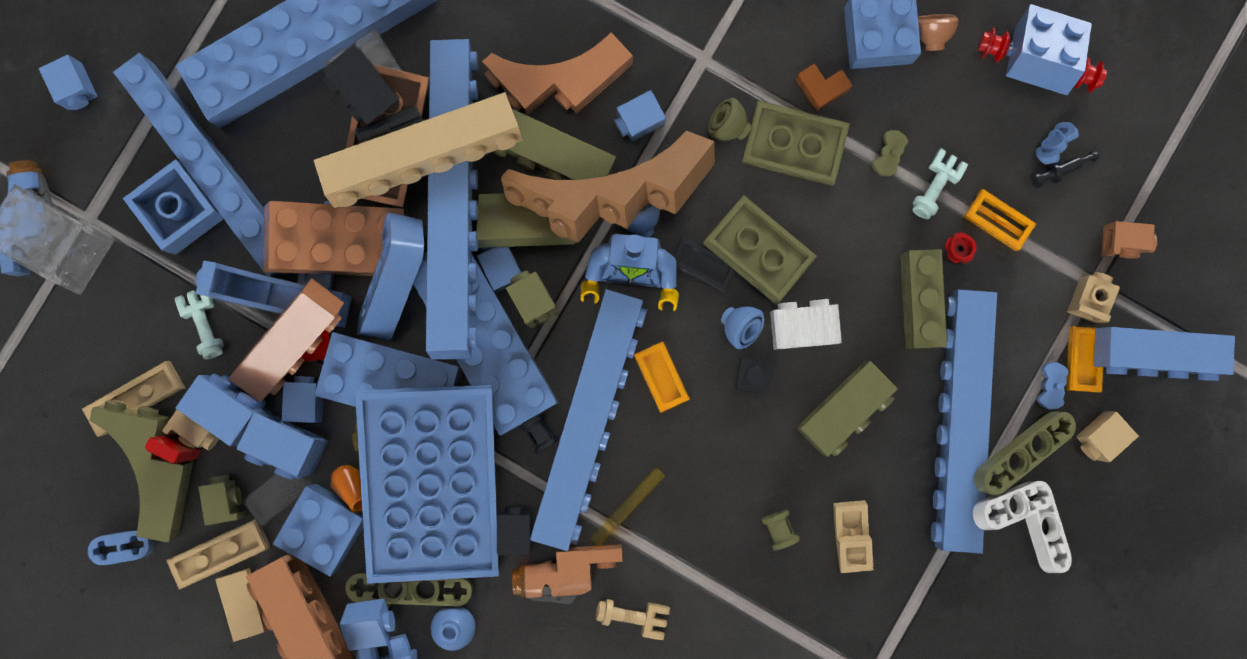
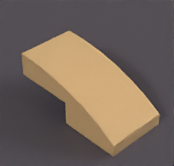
M865 500L833 503L840 572L849 573L873 570L868 504Z

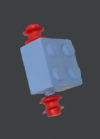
M1032 4L1028 6L1016 25L1012 42L1009 32L1006 31L1002 36H998L995 33V28L992 27L989 32H983L977 46V50L981 51L982 59L987 54L994 55V62L997 63L1005 56H1009L1007 77L1064 95H1068L1073 87L1078 88L1082 83L1087 84V91L1091 93L1095 88H1100L1103 85L1107 76L1104 62L1100 61L1096 66L1090 65V58L1087 57L1092 23Z

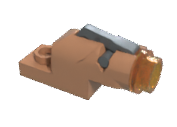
M622 544L569 547L568 551L557 549V563L553 564L552 560L534 565H520V569H512L513 595H521L522 598H529L534 601L572 604L577 595H582L592 588V563H597V568L616 567V562H623Z

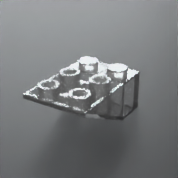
M14 184L0 206V253L45 279L81 295L115 241L114 238L99 226Z

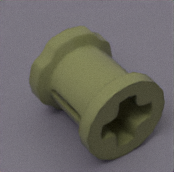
M786 509L761 519L762 523L767 525L774 542L772 544L773 550H780L800 541L799 536L795 535L788 520L790 514Z

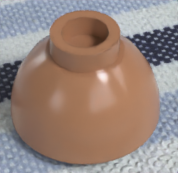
M933 14L918 16L920 40L925 44V50L938 51L945 49V43L953 37L958 26L959 19L955 15Z

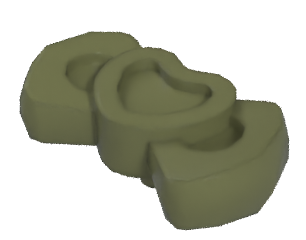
M889 130L883 133L885 146L880 150V157L872 161V168L880 176L889 177L897 173L900 156L908 145L907 137L899 130Z

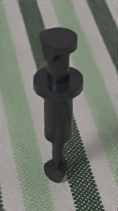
M1092 151L1089 155L1082 158L1076 156L1060 164H1047L1045 172L1040 174L1035 172L1030 175L1031 182L1035 188L1042 187L1043 182L1048 180L1058 183L1062 180L1063 175L1082 168L1083 163L1093 160V162L1097 161L1100 154L1098 151Z

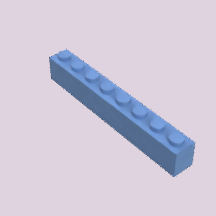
M138 53L113 73L263 270L264 208L157 66ZM264 272L266 276L282 279L288 274Z
M605 290L530 538L532 541L568 551L570 543L577 545L582 526L577 525L576 522L579 512L586 514L591 495L585 492L589 481H596L601 464L596 463L595 459L598 450L605 451L610 435L609 432L604 431L607 419L614 420L619 402L614 400L617 388H624L629 372L623 370L626 357L633 359L638 340L632 339L635 326L642 328L647 309L641 308L643 300Z
M955 290L950 292L949 297L945 299V316H948V329H946L947 347H943L946 348V361L942 362L940 369L941 379L945 381L944 393L940 394L938 403L939 411L943 412L942 425H939L937 429V443L941 445L940 457H937L935 461V475L939 477L938 490H935L933 494V507L937 509V518L931 527V539L935 542V547L943 551L983 554L984 530L975 524L973 509L976 503L986 499V494L978 491L976 488L974 475L976 470L988 460L997 292Z

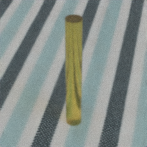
M656 467L590 537L591 540L600 547L658 485L665 475Z

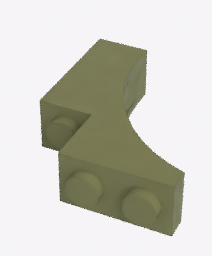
M105 401L104 405L93 407L90 421L101 427L120 445L128 457L136 476L140 496V513L136 537L169 543L178 537L180 533L193 461L172 464L146 451L144 448L149 437L165 436L162 430L168 423L169 417L158 415L159 410L153 408L138 407V411L125 409L126 404L117 401Z

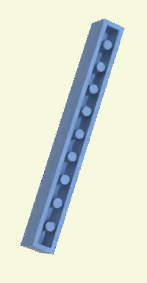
M469 39L430 40L429 119L473 104V100H478L477 80H473V71H478L477 51H472ZM469 161L453 165L450 170L443 173L434 172L428 174L426 352L431 360L472 358V348H477L478 345L477 328H472V315H477L478 313L477 295H472V283L478 282L477 263H472V252L478 251L477 232H472V220H478L477 200H472V190L478 189L477 170H472V162Z

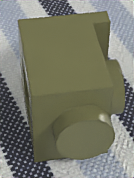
M229 474L209 478V485L198 487L205 526L247 517L246 510L240 511L239 505L242 503L240 488L235 485V480H230Z

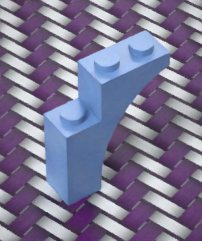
M204 260L202 268L196 275V294L276 314H281L305 286ZM328 290L344 302L338 312V315L342 318L336 326L345 328L352 296Z

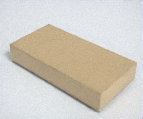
M250 568L215 579L233 642L264 633L268 630L263 622V611L258 600H253L247 590L248 580L246 576L251 574Z

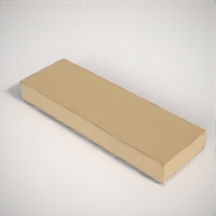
M165 361L82 408L96 436L101 437L107 434V432L90 421L93 407L104 405L105 401H117L125 403V409L138 411V407L153 408L186 388L171 361Z
M257 518L166 561L180 590L271 548Z

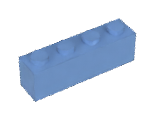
M1120 327L1095 328L1094 367H1105L1106 374L1127 375V369L1137 370V376L1158 377V371L1168 372L1167 378L1189 379V373L1198 374V380L1219 381V375H1234L1235 336Z

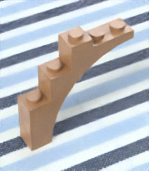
M685 131L669 148L653 159L629 170L604 177L583 180H553L533 177L508 169L501 177L506 200L513 205H520L534 211L540 217L549 218L552 232L561 238H568L579 243L599 217L609 223H615L628 228L647 203L652 204L658 209H664L676 214L715 165L714 141Z

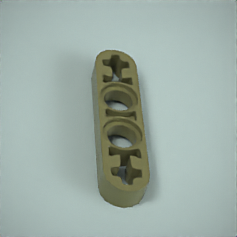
M1051 411L988 459L976 470L974 475V483L978 491L990 495L1004 493L1071 439L1076 430L1073 416L1067 412ZM1036 435L1041 440V447L1037 452L1032 447V441ZM1013 453H1016L1019 458V464L1015 470H1012L1009 464Z
M366 571L357 572L351 576L346 582L345 587L347 596L353 602L385 599L386 604L462 606L468 602L474 591L473 583L469 578L427 580L433 583L435 587L434 595L430 598H424L419 595L417 587L421 581L400 582L403 590L401 595L397 597L387 594L385 590L386 583H379V596H375L377 589H368L363 595H360L359 589H354V584H357L360 578L363 579L365 585L376 584H367ZM440 581H445L443 588H453L456 582H461V588L467 589V592L463 593L460 599L456 598L454 592H445L443 594L444 599H440L439 596L442 589Z

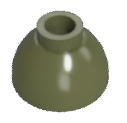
M729 98L721 102L714 110L708 124L709 136L720 141H730L735 138L742 140L751 129V124L747 122V114L744 107L735 98Z

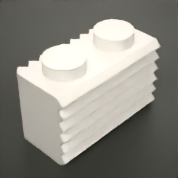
M829 299L809 301L810 307L797 308V302L778 304V310L770 312L774 350L842 343L838 304L829 305Z

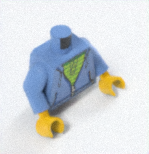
M613 234L608 243H604L591 251L585 275L588 280L581 284L582 302L586 294L592 293L594 294V304L598 303L599 284L597 281L662 287L664 289L660 293L659 309L663 311L664 301H669L674 305L673 311L677 309L679 293L674 289L677 286L676 260L666 250L661 249L659 239L641 237L636 234Z

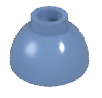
M647 203L631 225L625 229L641 237L652 236L655 233L654 226L658 222L660 209Z
M749 306L737 309L733 307L728 308L722 315L721 323L725 325V334L729 342L736 349L750 346L763 329V312Z
M462 606L442 607L435 613L430 626L434 642L442 649L449 651L460 650L472 641L476 630L474 617Z

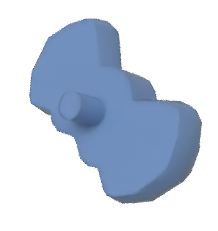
M1070 122L1056 124L1054 130L1050 131L1048 137L1042 141L1041 147L1036 149L1037 158L1044 164L1059 162L1060 153L1067 148L1068 142L1079 137L1078 129Z
M1058 362L1047 363L1041 368L1045 377L1041 384L1043 392L1036 400L1043 408L1055 410L1064 405V387L1067 384L1066 377L1069 374V370Z

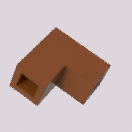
M815 63L800 72L795 78L816 112L850 91L853 87L843 70L825 80Z

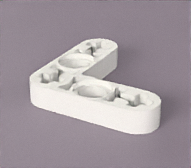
M1025 482L1006 490L1000 495H993L976 503L973 509V519L980 529L997 530L1026 519L1040 567L1047 573H1065L1069 570L1072 561L1070 549L1052 491L1046 482ZM1037 494L1034 501H1029L1028 496ZM1011 497H1013L1017 503V510L1015 513L1011 511L1009 506ZM992 510H997L999 513L994 514L990 517L988 516V514H990ZM1044 519L1047 521L1049 526L1047 535H1045L1042 531V522Z

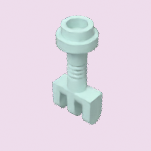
M942 148L938 150L928 167L937 173L932 184L929 186L924 197L916 196L913 201V212L924 219H929L937 213L939 207L935 201L947 180L956 184L960 181L968 166L967 163L962 161L956 170L952 169L957 160V157L951 155L945 164L941 161L946 154V151Z
M192 290L187 293L190 304L187 305L182 295L175 297L180 317L184 319L193 317L197 326L196 328L202 342L196 347L198 354L203 355L204 359H212L223 354V341L219 338L214 339L205 313L206 310L215 307L212 298L200 295L202 300L199 301L196 292Z

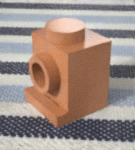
M1119 221L1104 225L1101 257H1111L1120 254L1119 257L1140 258L1141 253H1153L1157 247V236L1154 234L1155 225Z

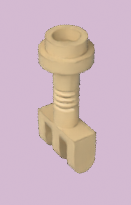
M606 599L605 602L599 601L596 620L601 621L602 625L609 626L611 620L642 625V637L664 640L665 633L653 630V626H667L668 620L655 616L656 613L668 615L670 607L647 602L646 612L644 613L613 607L614 602L610 599Z

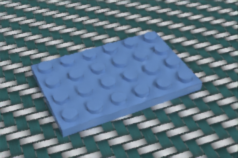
M492 385L356 390L355 400L367 584L499 576Z

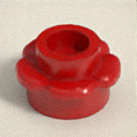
M960 232L954 234V237L947 239L945 250L948 252L947 257L950 261L965 264L974 258L977 247L972 237ZM958 246H962L963 250L959 251Z

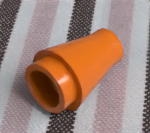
M351 465L341 466L331 474L330 487L349 506L352 512H361L360 471Z

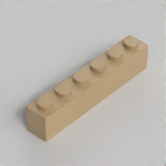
M506 92L315 159L314 163L324 194L334 208L348 207L355 204L358 199L370 195H382L389 188L400 184L415 183L421 177L434 172H446L453 165L464 161H477L487 153L495 150L510 149L517 142L523 140Z

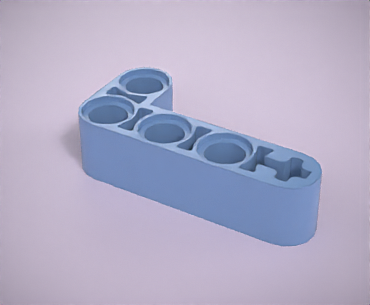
M390 212L387 213L382 230V252L359 313L357 335L389 341L392 339L423 258L424 235L421 219Z

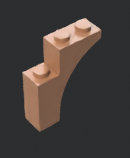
M611 32L600 43L582 55L556 64L524 65L508 61L491 53L482 61L486 69L483 75L495 89L499 86L504 89L508 94L507 98L510 106L514 110L519 111L522 109L527 116L555 91L557 94L554 97L565 110L571 108L577 114L633 65V55Z

